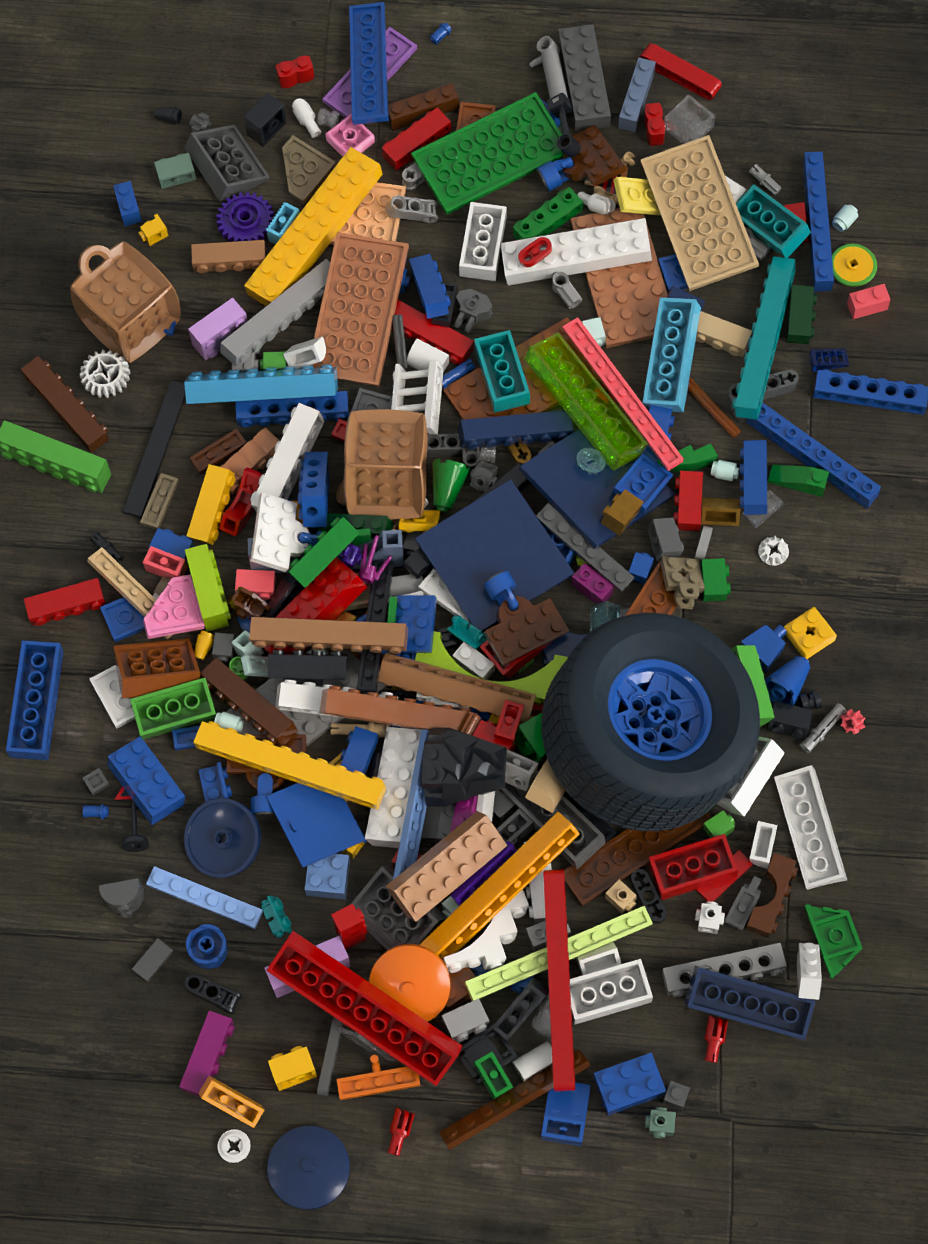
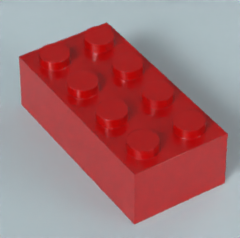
M725 834L651 856L648 863L661 900L735 878L738 872Z

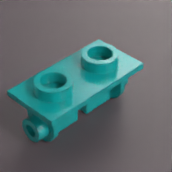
M455 615L452 618L453 625L447 628V631L474 649H477L487 641L482 630H479L472 624L468 626L469 622L461 616Z
M267 896L268 899L261 902V908L266 919L274 918V920L268 923L273 935L280 938L284 936L283 932L292 933L291 921L283 911L282 901L278 897Z

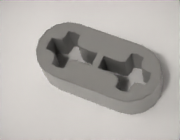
M703 526L695 559L701 561L705 559L713 531L712 527Z

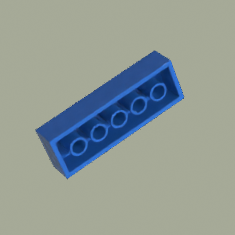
M22 640L6 752L10 758L49 760L64 653L60 643Z

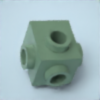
M656 1107L655 1110H651L650 1115H646L645 1128H649V1134H653L654 1138H665V1135L673 1136L676 1112H668L667 1108Z

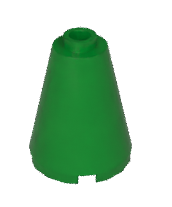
M434 459L432 463L433 506L436 507L437 511L447 513L448 510H452L470 467H466L465 464L456 461L446 460V462L440 463L441 459Z

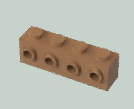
M264 240L191 244L192 266L194 272L198 273L209 271L224 272L226 270L242 271L244 269L256 270L266 258Z

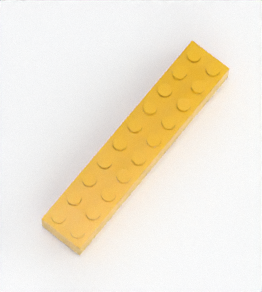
M349 148L246 282L244 287L248 296L267 306L309 272L337 232L341 230L383 175L379 163L354 148Z

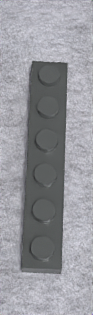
M549 503L536 515L545 528L603 578L614 585L621 593L634 580L635 577L600 547L594 549L563 515Z

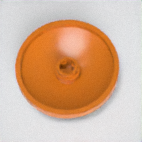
M402 944L384 952L374 964L369 978V983L427 1022L435 1018L443 1010L451 990L449 971L443 960L432 950L417 944Z

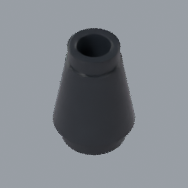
M177 107L156 108L154 117L175 125L181 122L182 111Z

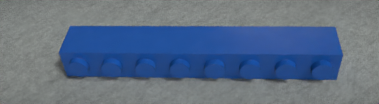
M805 152L802 166L807 225L811 231L809 234L812 285L814 292L831 291L834 276L823 152Z

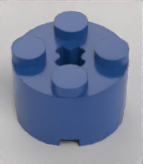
M203 924L193 929L186 940L187 952L192 962L200 968H217L221 966L228 955L227 940L223 932L214 925ZM208 944H210L211 948L205 950L204 946L206 947Z

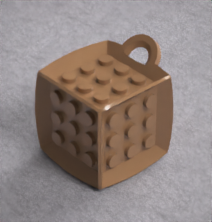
M125 241L116 244L110 249L101 245H91L81 253L78 262L81 274L70 286L73 306L82 322L113 353H119L120 357L123 356L125 358V362L131 363L156 345L166 335L163 330H170L173 321H176L177 324L180 320L181 309L177 293L159 269ZM94 255L102 256L104 261L91 271L89 268L90 258Z
M390 409L361 410L349 413L345 433L344 479L336 493L337 502L346 506L347 514L388 516L390 519H410L423 515L426 499L428 442L426 418L423 413Z

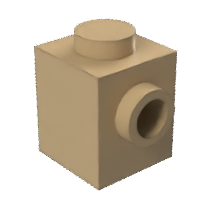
M620 879L605 893V899L621 914L626 910L628 912L631 911L636 905L637 895Z

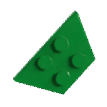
M807 904L804 906L817 945H819L830 979H833L863 949L848 910H833L828 907L820 908Z

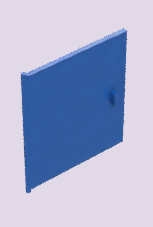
M299 783L266 796L302 868L359 843L367 842L343 798Z

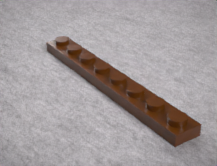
M580 1049L574 1052L575 1075L590 1067L588 1060ZM553 1065L440 1131L439 1134L448 1149L451 1150L553 1089Z

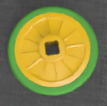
M846 244L837 248L832 254L833 276L843 285L850 287L862 286L870 282L876 274V258L868 248L862 245Z

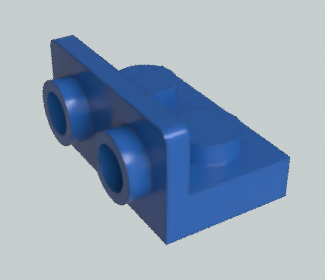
M217 762V766L199 770L205 803L213 799H229L232 796L231 787L226 785L225 779L228 778L227 769L222 767L221 762Z

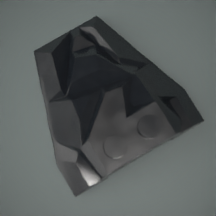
M431 728L428 734V741H425L423 750L421 784L425 789L426 805L428 807H449L453 803L462 800L467 801L471 797L505 788L507 748L452 728Z

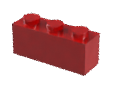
M680 471V476L676 477L675 489H679L678 495H675L674 506H678V512H674V521L677 523L679 530L700 531L703 472Z

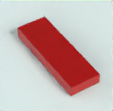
M740 850L733 855L738 869L737 877L696 890L707 902H714L753 866V863Z

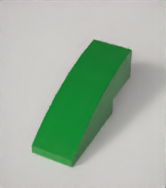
M711 443L695 451L689 445L678 450L684 460L669 470V472L694 471L713 465L714 461H717L718 455ZM657 460V463L664 467L660 460Z

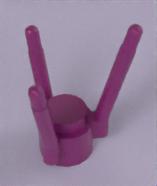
M378 535L374 538L367 564L368 545H364L361 569L358 574L363 582L373 584L374 580H379L381 573L392 559V556L389 555L378 572H376V567L371 565L379 538Z

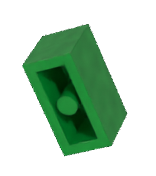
M725 558L702 559L701 574L705 587L703 602L726 601L727 594L731 592L730 583L726 581V576H729V565H725Z
M493 1052L488 1053L473 1063L493 1100L513 1088Z

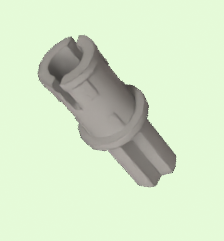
M755 164L754 168L750 169L749 173L760 182L761 186L764 185L773 195L780 192L781 186L770 177V174L763 171L758 164Z

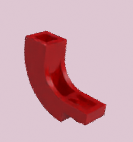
M248 467L244 469L238 493L231 506L223 513L220 530L237 536L246 526L254 511L250 501L254 491L257 492L260 486L258 483L263 475L262 473Z

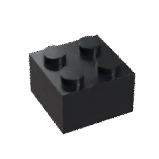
M269 93L264 97H260L256 105L252 109L247 110L244 115L247 135L262 147L287 123L284 104Z

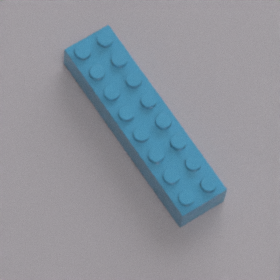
M323 364L318 368H313V365H305L301 369H295V366H286L283 370H276V367L265 368V371L250 368L247 369V372H239V369L228 370V373L214 370L210 371V374H202V371L191 372V375L184 382L186 404L336 396L338 390L337 367H332V364Z

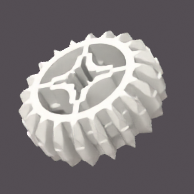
M103 349L101 354L95 351L94 357L89 355V361L84 360V366H81L82 373H80L81 382L85 386L86 391H90L93 396L97 394L99 398L103 394H105L106 398L109 397V394L115 396L116 391L122 393L121 387L126 388V382L130 380L128 376L130 375V369H128L129 365L128 362H125V358L123 356L120 357L117 352L113 354L111 350L105 353Z

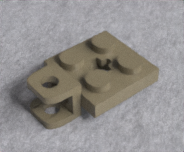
M662 556L660 563L666 590L675 591L674 599L678 608L692 609L694 599H697L699 593H703L705 589L699 560Z

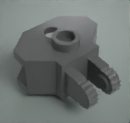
M473 289L458 292L456 305L460 314L455 322V327L459 328L463 320H466L468 323L465 326V331L469 333L474 324L476 325L480 321L490 319L493 314L491 310L492 304L487 295Z

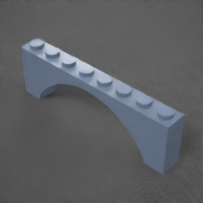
M402 530L382 531L377 541L371 563L372 566H374V560H386L391 555L394 567H403ZM248 538V557L251 570L275 571V574L288 573L291 569L290 567L286 572L250 561L253 538ZM374 538L369 542L357 546L361 549L360 553L363 555L364 545H368L366 564L369 558ZM302 553L299 557H290L289 565L296 558L300 560L305 554ZM360 563V565L355 564L353 568H351V567H349V568H350V569H361V563Z

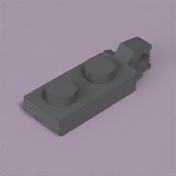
M754 876L750 885L745 883L742 886L724 923L743 931L760 897L761 891L757 889L762 879Z

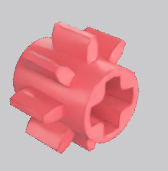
M850 709L847 711V714L841 716L843 719L841 726L846 730V733L852 731L853 734H857L859 730L865 728L863 723L866 718L860 714V711L854 713Z

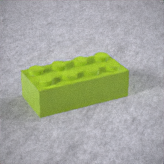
M207 544L185 549L206 631L209 632L229 626L228 619H231L213 549L209 550Z

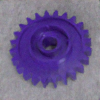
M247 191L245 196L242 192L239 193L238 197L233 194V199L226 198L227 203H221L222 208H218L219 214L216 217L218 220L217 227H219V232L222 233L223 238L228 237V242L233 240L234 242L265 240L264 235H267L266 228L274 219V211H272V206L268 204V200L263 201L262 195L257 198L256 193L250 196Z

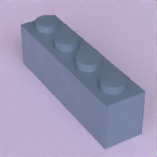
M638 58L619 116V129L636 132L655 74V61Z

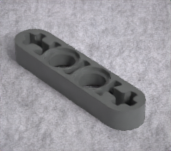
M335 1017L332 1021L317 1089V1095L328 1096L344 1026V1023Z

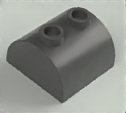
M138 878L99 885V891L111 911L120 914L121 918L131 917L132 913L139 909L143 903L144 888Z

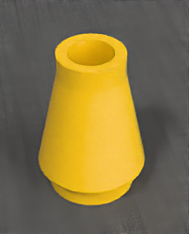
M201 630V633L197 636L195 658L205 659V656L214 644L215 635Z

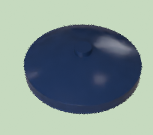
M226 798L213 799L199 806L189 818L184 833L185 850L191 863L202 873L217 878H229L245 871L255 860L261 844L260 826L252 811L244 804Z
M318 1126L297 1127L285 1133L274 1144L268 1158V1178L274 1192L286 1204L302 1210L319 1209L336 1200L346 1187L350 1174L349 1156L341 1140L329 1130Z

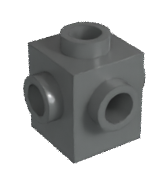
M481 460L476 465V468H473L469 477L472 479L470 486L479 492H485L498 481L496 474L499 467Z

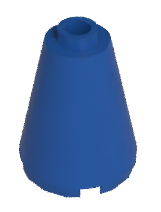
M794 657L764 679L771 703L774 704V701L789 705L796 703L810 670L809 661L805 657Z

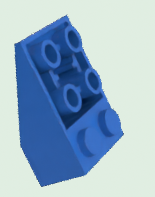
M575 1083V1091L554 1092V1088L548 1091L541 1140L582 1146L591 1085Z

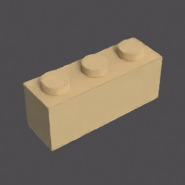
M701 311L696 341L709 344L718 350H725L733 356L743 357L748 347L749 338L752 336V330Z

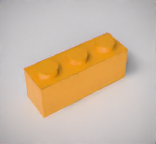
M208 1076L199 1091V1095L203 1100L253 1128L264 1112L261 1104L211 1076Z

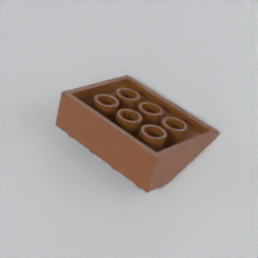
M190 638L113 646L122 698L139 697L200 679V670Z

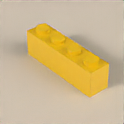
M208 465L187 537L213 545L214 541L217 540L219 535L218 527L222 520L223 511L230 499V489L235 483L234 472L218 466Z

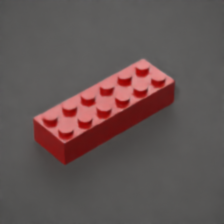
M335 558L275 618L335 620L367 586L355 572L338 558ZM266 645L264 648L268 653H273V649H279L273 645ZM285 646L283 650L284 653H292V650L300 649H294L293 646Z

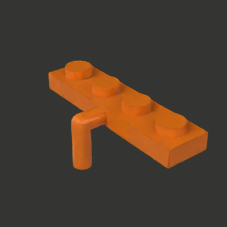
M377 1055L370 1057L373 1073L337 1079L340 1101L421 1086L419 1074L409 1067L381 1071Z

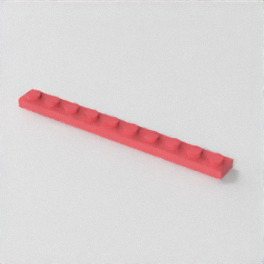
M577 317L562 327L564 333L666 470L669 471L682 463L684 458L580 319Z

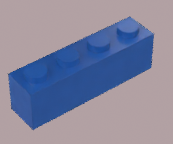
M430 254L409 259L411 273L427 319L449 314L450 298L449 295H445L447 294L445 284H441L442 277L441 273L437 272L436 260L433 261Z
M766 440L744 441V448H740V459H744V464H740V475H744V480H740V492L744 491V496H740V508H744L745 515L767 514Z

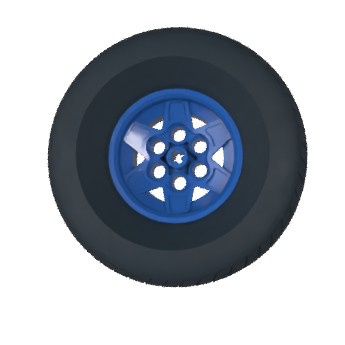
M638 613L626 615V617H618L600 625L586 635L574 648L551 681L544 699L543 716H541L544 750L556 778L566 792L580 806L594 816L613 825L638 831L669 830L686 825L706 814L731 790L746 772L754 756L760 731V713L756 692L745 667L735 653L720 638L704 627L687 619L663 613ZM622 702L625 705L624 711L618 713L619 703ZM635 737V744L629 738ZM668 746L671 749L666 752H659L660 747Z

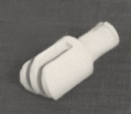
M296 99L292 105L294 115L300 125L306 126L312 138L317 137L321 134V130L314 121L316 116L312 108L303 99Z
M578 193V197L583 201V204L588 206L590 211L605 215L613 212L616 208V204L612 199L600 194Z

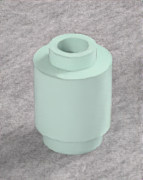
M844 205L833 218L832 225L840 232L847 230L858 218L857 209L853 205Z
M723 460L714 461L711 475L717 479L733 482L734 478H738L740 468L737 467V463Z
M218 712L214 720L221 728L226 729L229 727L239 733L242 732L244 726L242 717L226 712Z

